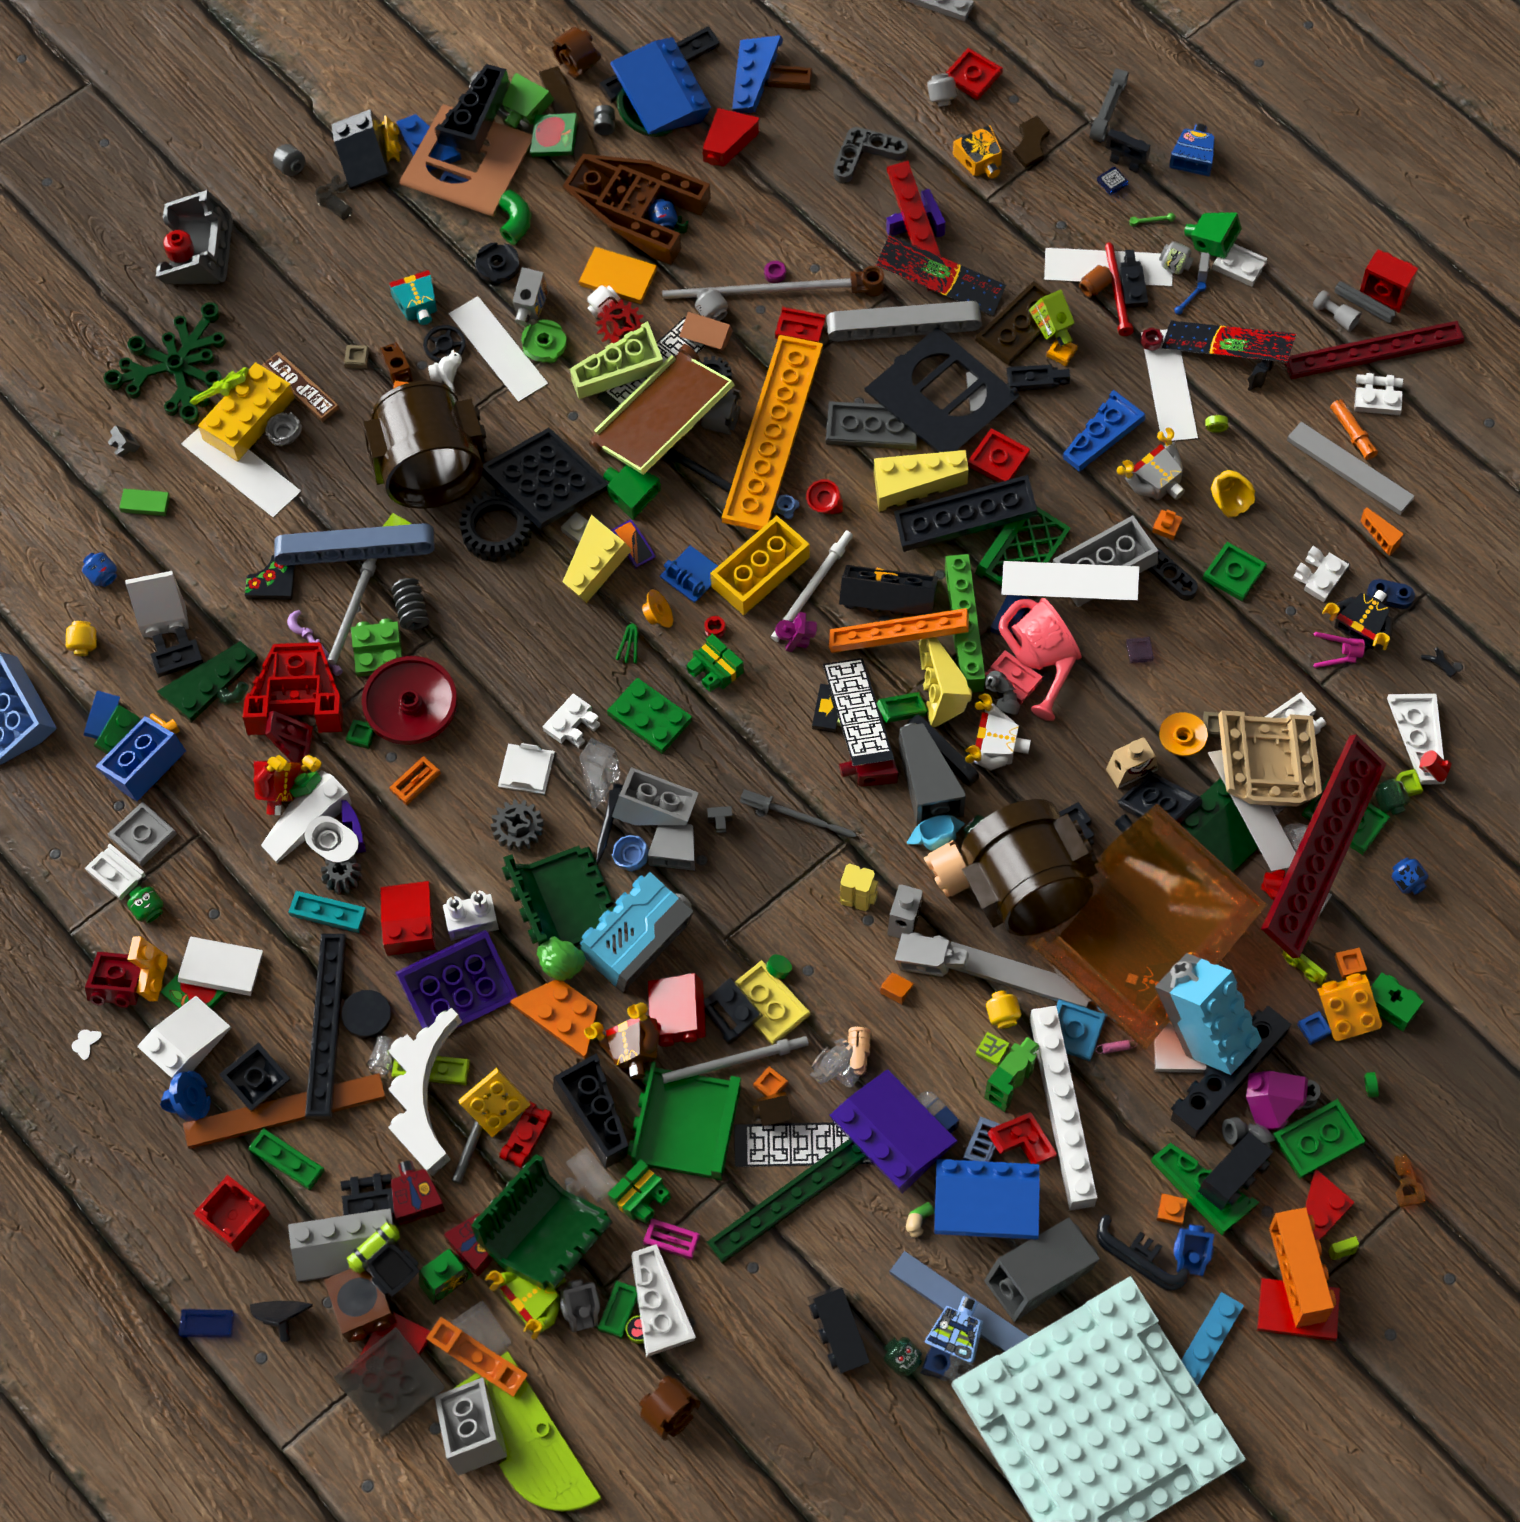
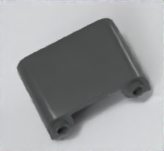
M208 190L166 203L163 214L165 225L173 231L183 230L187 232L194 245V254L191 259L183 263H175L171 260L170 263H159L156 270V278L164 284H219L224 282L227 277L233 223L230 210Z

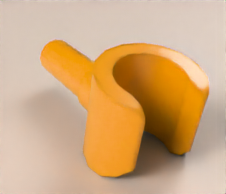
M154 713L150 715L153 721L174 734L180 732L173 719L166 723Z

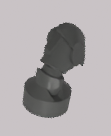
M990 672L985 679L986 688L1003 694V697L997 700L996 706L1003 712L1018 715L1021 705L1017 701L1016 693L1013 691L1016 689L1002 672Z
M1235 1117L1224 1120L1222 1124L1223 1137L1229 1144L1239 1143L1249 1132L1270 1149L1272 1148L1270 1141H1275L1274 1135L1265 1126L1255 1123L1256 1125L1251 1123L1247 1125L1241 1119Z

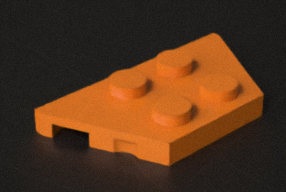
M553 980L510 1001L511 1006L579 1056L584 1059L587 1058L590 1039L585 1036L584 1030L591 1027V1024L596 1020L598 1006L564 981Z

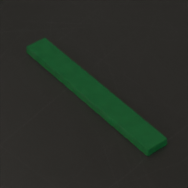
M848 1139L707 1241V1245L719 1261L724 1264L868 1158Z

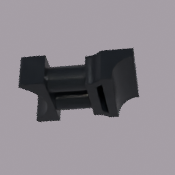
M1262 359L1260 364L1256 365L1251 376L1247 379L1249 391L1257 387L1262 388L1268 370L1271 371L1274 365L1273 360Z

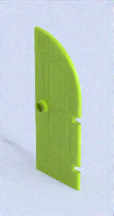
M508 1351L501 1355L502 1358L518 1367ZM475 1373L455 1388L480 1379L482 1376ZM485 1379L503 1434L507 1453L506 1460L500 1463L499 1466L513 1488L534 1505L554 1511L578 1510L601 1500V1496L527 1380H524L513 1397Z

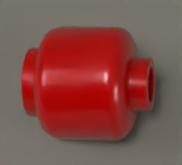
M174 230L165 236L163 245L167 257L171 261L183 263L192 258L194 245L187 232Z

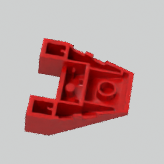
M321 643L273 644L262 665L259 677L256 676L253 682L254 686L251 692L247 693L244 700L243 720L247 735H265L268 713L273 710L286 716L315 715L318 733L342 732L343 709L341 699Z

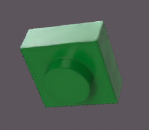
M317 771L308 774L302 773L295 778V784L289 792L294 798L311 794L322 777Z

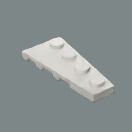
M657 1244L634 1251L631 1257L646 1357L694 1341L696 1336Z

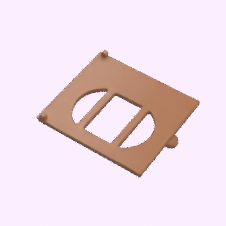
M443 104L401 177L399 184L495 217L499 199L507 191L531 146L532 134L497 123L494 119L486 137L490 146L483 145L480 150L486 156L478 171L472 172L429 157L438 142L434 130L435 127L445 120L447 112L454 108ZM426 165L471 180L456 184L442 182L429 173Z

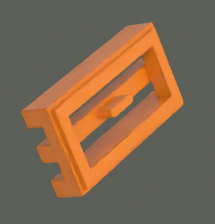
M423 756L394 782L389 789L407 806L441 772ZM424 765L427 766L423 771L416 775L411 780V782L407 784L401 791L399 790V788L402 787Z

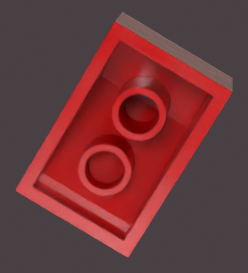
M429 881L381 887L382 938L387 956L436 950Z

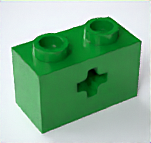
M1381 973L1371 986L1379 1016L1404 1032L1420 1010L1424 1001L1420 999V996L1415 991L1407 990L1399 984L1396 978Z

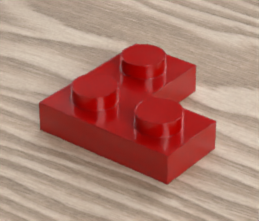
M1031 1112L993 1127L987 1133L1000 1155L1021 1146L1031 1164L1039 1165L1054 1159L1057 1155Z

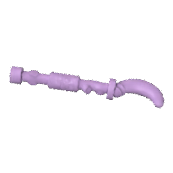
M300 610L290 614L287 624L291 631L302 635L303 639H308L309 642H320L319 639L315 640L312 636V629H305L298 625L297 618L301 614ZM322 646L326 659L328 660L330 654L324 648V646ZM328 663L335 676H339L343 672L340 666Z

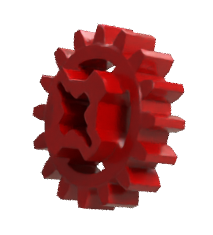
M621 299L618 305L614 301L610 302V308L605 305L602 308L604 313L599 312L597 315L601 320L595 323L596 326L601 327L597 335H604L601 341L605 342L608 340L610 341L609 344H614L621 340L619 337L622 334L634 332L641 328V325L644 323H641L640 320L644 316L637 315L636 312L639 308L632 309V302L624 305ZM621 310V313L618 315L610 314L613 311ZM629 316L632 317V319H633V321H634V324L631 322ZM619 320L622 321L623 327L621 329L618 328L619 324L617 322Z

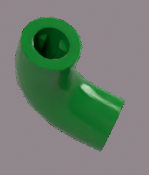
M509 189L503 193L498 203L499 208L510 216L507 223L500 228V233L509 244L515 245L529 230L532 215L528 203L519 194Z

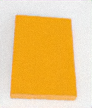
M595 247L580 277L579 286L596 290L599 286H605L606 288L610 286L621 299L641 304L657 271V265Z

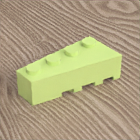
M647 321L641 325V328L624 335L623 339L614 344H609L600 353L593 354L570 368L571 380L578 399H582L650 376L663 364V358Z

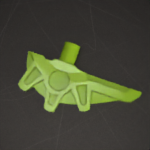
M244 367L236 373L231 371L223 380L216 381L211 388L193 397L190 403L196 405L217 393L228 396L231 389L246 381L249 369Z

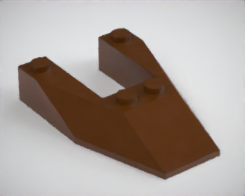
M582 154L563 185V189L608 227L650 257L672 265L681 250L680 233L644 219L656 198L664 199L665 201L672 202L675 206L701 216L711 200L710 184L650 160Z

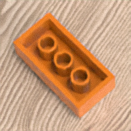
M1306 1207L1275 1213L1269 1230L1295 1326L1297 1328L1327 1322L1336 1305V1299L1333 1290H1329L1327 1280H1329L1328 1269L1326 1265H1322L1319 1255H1322L1320 1241L1314 1238L1313 1230H1315L1313 1216L1308 1215Z

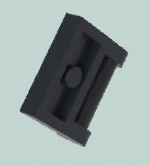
M729 978L708 998L704 999L705 1013L724 1035L723 1039L727 1044L735 1042L763 1016L733 978ZM719 1002L737 1024L734 1029H731L713 1007Z

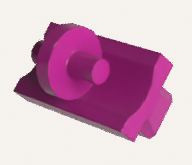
M799 612L793 622L788 620L780 621L776 625L775 632L780 639L789 640L785 651L793 652L796 646L807 648L810 638H814L816 635L817 622L806 620V613Z

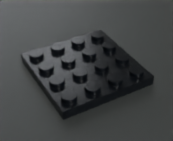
M551 428L541 431L483 464L482 475L539 529L544 528L608 490L607 486L609 483Z

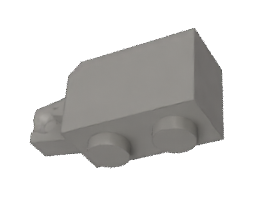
M915 932L910 934L902 933L895 962L899 970L944 976L948 973L949 968H966L969 954L967 950L952 946L950 941L942 936L931 938Z

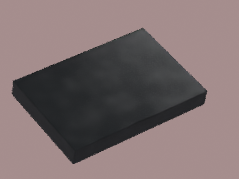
M1151 771L1117 801L1120 808L1169 834L1203 803L1198 795Z

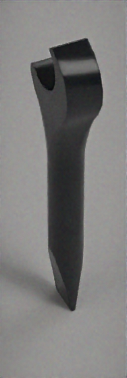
M614 783L613 790L609 792L606 814L597 845V865H599L607 847L614 821L612 814L623 788L622 784Z

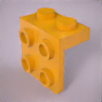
M1352 974L1347 976L1344 981H1328L1323 983L1321 988H1317L1334 1040L1341 1041L1378 1030L1382 1027L1373 993L1365 974Z

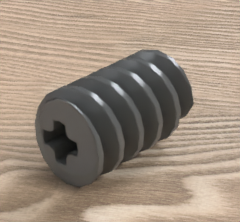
M415 578L401 579L391 589L394 595V602L396 603V610L398 611V618L400 619V626L406 630H420L430 623L429 618H427V610H425L426 605L423 602L424 597L421 594L422 590L418 586L419 580Z

